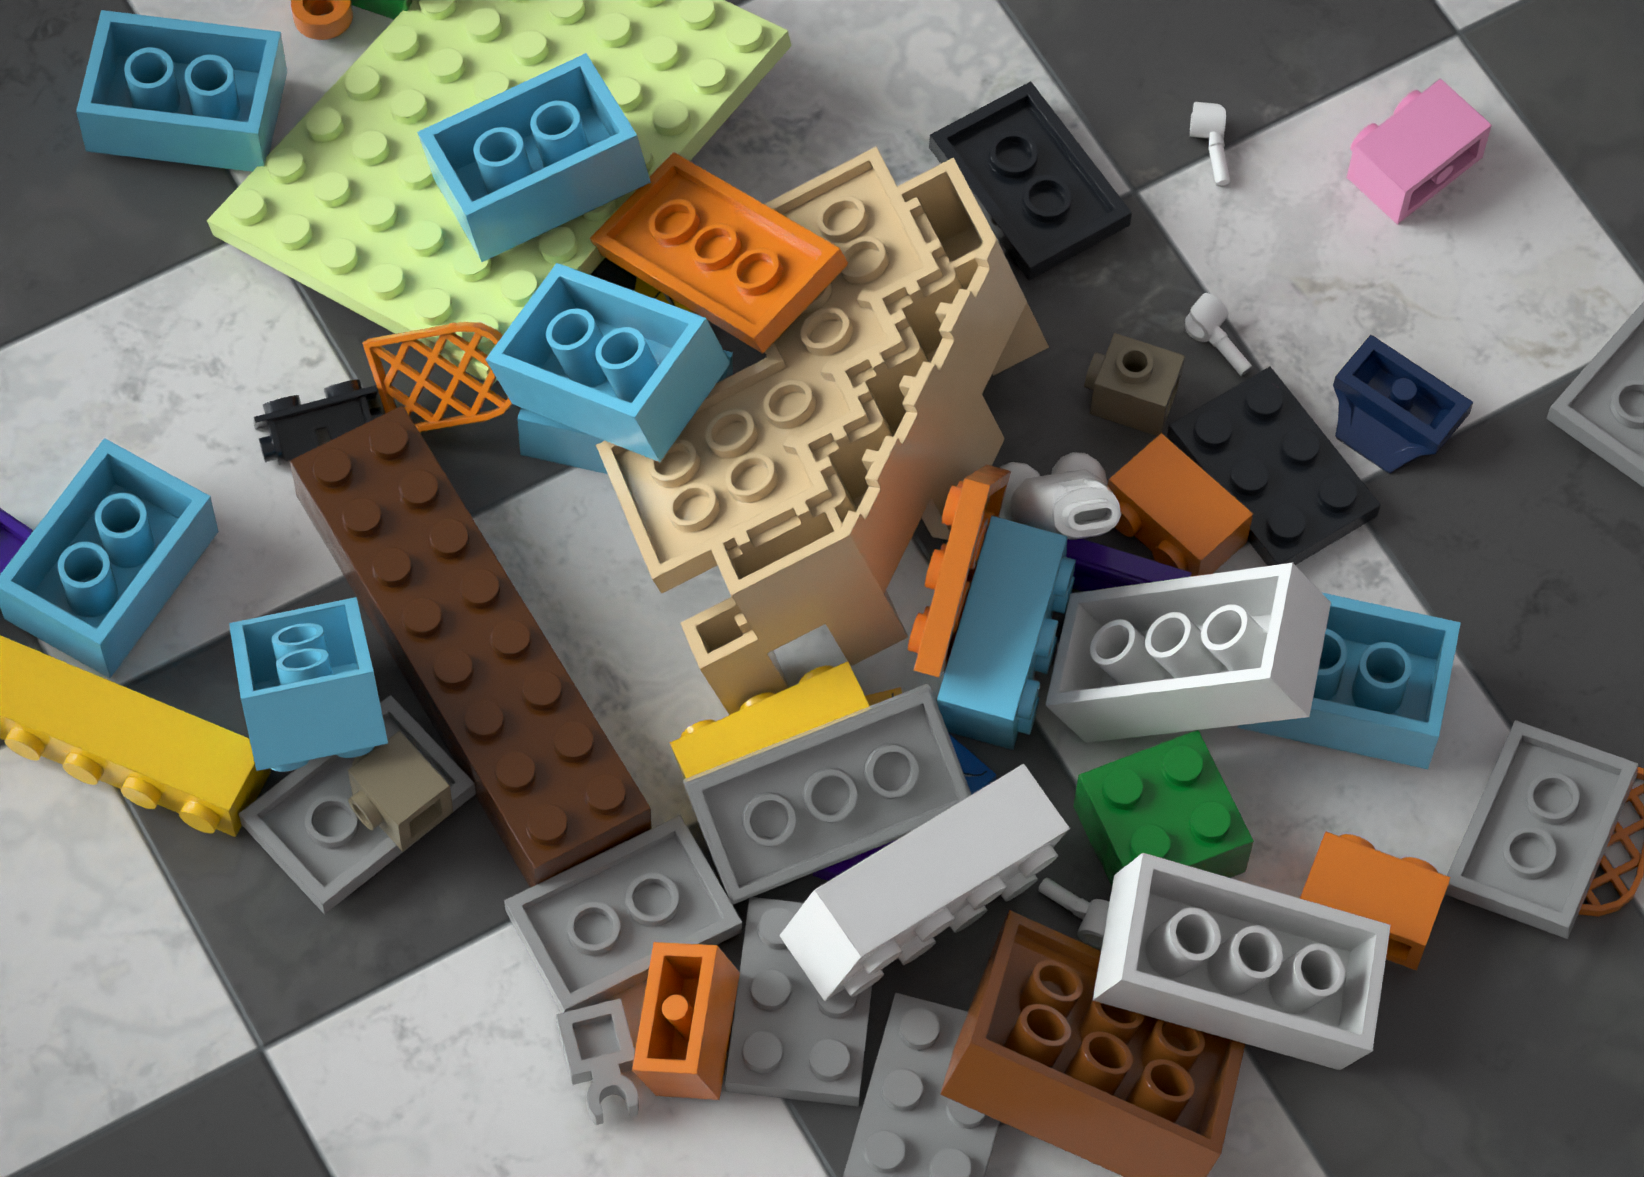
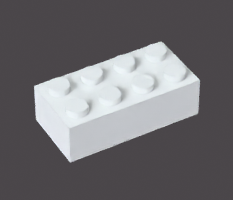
M1294 563L1071 593L1045 706L1085 743L1310 717L1331 602Z
M1022 764L816 888L780 934V937L824 1001L846 989L851 997H854L876 983L884 975L881 969L889 965L896 958H899L903 965L913 961L929 950L936 943L933 937L948 926L952 928L954 933H957L987 912L985 905L1000 894L1005 901H1009L1028 889L1038 880L1035 874L1047 867L1058 857L1053 847L1070 828L1025 764Z
M1142 853L1114 875L1093 1001L1342 1070L1373 1051L1391 925Z

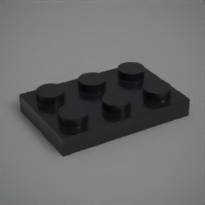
M1031 81L930 134L929 149L941 164L954 157L994 235L1028 280L1130 226L1132 217L1130 209Z
M1271 366L1169 424L1167 438L1253 513L1248 542L1267 566L1286 563L1297 565L1378 516L1381 504Z

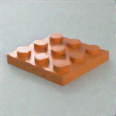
M986 464L964 478V481L960 480L957 486L952 485L950 488L941 522L942 524L952 526L947 544H942L940 550H934L925 579V587L935 590L930 607H925L923 613L918 612L908 643V651L918 653L913 671L938 678L946 671L991 516L999 518L1011 474L1009 470Z

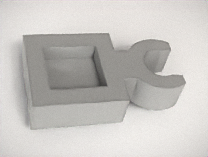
M621 998L556 1014V1024L572 1084L575 1085L592 1080V1084L587 1092V1106L593 1123L595 1125L604 1123L601 1102L609 1095H618L625 1100L629 1116L638 1115L639 1099L637 1088L628 1077L621 1075L623 1072L632 1070L635 1055Z

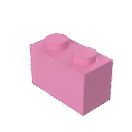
M1440 78L1422 93L1419 90L1409 93L1398 104L1390 118L1379 126L1376 123L1368 125L1356 136L1350 147L1352 156L1347 179L1396 224H1399L1483 158L1492 125Z

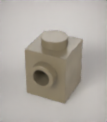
M1114 333L1106 355L1095 352L1086 375L1084 387L1093 390L1090 414L1149 434L1160 435L1163 432L1180 387L1185 355Z
M399 730L387 739L388 744L375 746L369 753L354 759L352 767L348 769L352 796L348 799V802L356 816L367 828L374 830L377 826H380L403 852L452 814L453 805L450 785Z

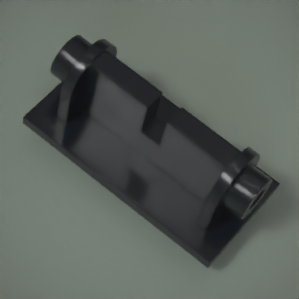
M355 379L324 388L326 398L301 404L299 395H293L263 404L265 414L255 416L253 424L255 430L268 426L270 435L259 438L265 463L277 460L278 465H283L320 446L316 430L327 428L330 440H333L382 416L381 407L369 409L367 400L376 398L378 393L377 385L362 389L360 379Z

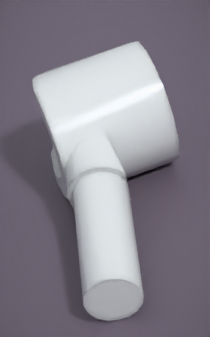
M1194 102L1191 114L1190 137L1209 139L1208 150L1215 183L1217 186L1227 185L1231 181L1223 139L1226 110L1220 104Z
M1204 293L1191 307L1190 313L1185 319L1186 332L1197 341H1209L1213 347H1216L1239 375L1243 376L1253 366L1220 328L1221 324L1228 317V310L1217 297Z
M1048 877L1045 878L1040 884L1038 891L1072 912L1073 915L1082 918L1083 921L1077 933L1078 937L1087 945L1101 950L1109 902L1094 899L1090 903L1084 898L1074 895Z

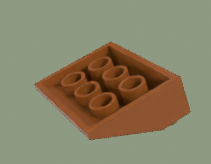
M1009 910L955 1044L940 1095L1123 1177H1207L1222 1153L1245 1043L1093 1001L1101 951Z

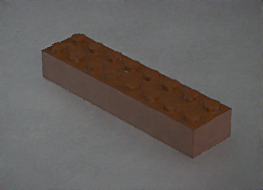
M402 405L290 460L298 500L454 761L475 783L476 798L530 888L652 829L651 808L404 406Z

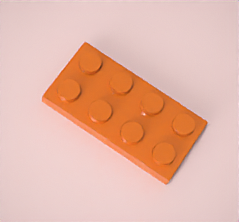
M675 152L649 177L651 183L638 188L589 238L592 244L597 247L600 255L698 315L707 318L711 323L762 354L848 265L839 247Z

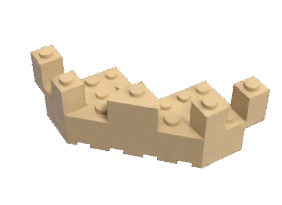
M876 146L765 203L766 206L839 247L848 265L765 351L767 358L716 383L661 462L607 441L596 445L651 578L661 594L717 565L721 571L732 597L696 614L680 624L699 669L729 715L740 711V707L756 695L766 692L777 694L790 688L773 650L824 624L828 627L850 666L908 638L886 590L921 518L932 537L949 539L952 526L942 524L941 522L951 486H957L960 480L964 481V478L986 464L992 466L1005 438L982 395L991 375L993 374L994 376L1049 348L1011 267L954 157L897 186Z

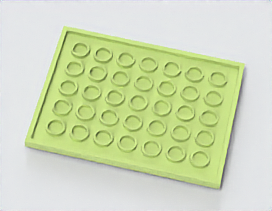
M412 0L408 11L403 10L268 154L264 166H257L211 215L207 222L213 236L395 334L447 325L452 322H481L504 335L556 263L589 275L597 268L605 257L600 255L597 247L592 244L589 238L636 190L481 262L432 176L417 132L587 53L636 132L650 177L673 152L689 161L693 159L791 47L788 30L725 0ZM475 332L455 333L470 343ZM440 335L418 340L433 350ZM482 337L477 348L486 355H489L495 344L490 339ZM447 339L440 355L458 367L465 351ZM472 357L466 372L485 382L491 369Z

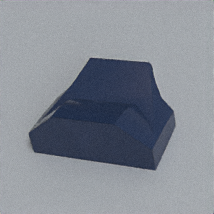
M1371 334L1338 372L1333 383L1339 401L1336 439L1387 473L1393 472L1418 456L1436 454L1469 416L1473 401Z

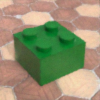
M1199 730L1078 775L1073 807L1111 886L1113 885L1114 875L1142 853L1228 878L1246 872L1254 840Z

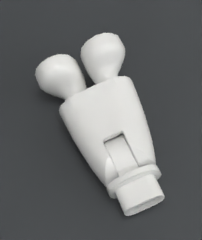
M1072 452L1061 457L1052 468L1051 475L1040 476L1036 470L1025 463L1010 462L1000 467L1001 469L1011 471L999 515L1002 519L1067 536V539L1072 540L1105 534L1113 529L1120 520V505L1116 496L1107 486L1105 470L1096 459L1088 454Z

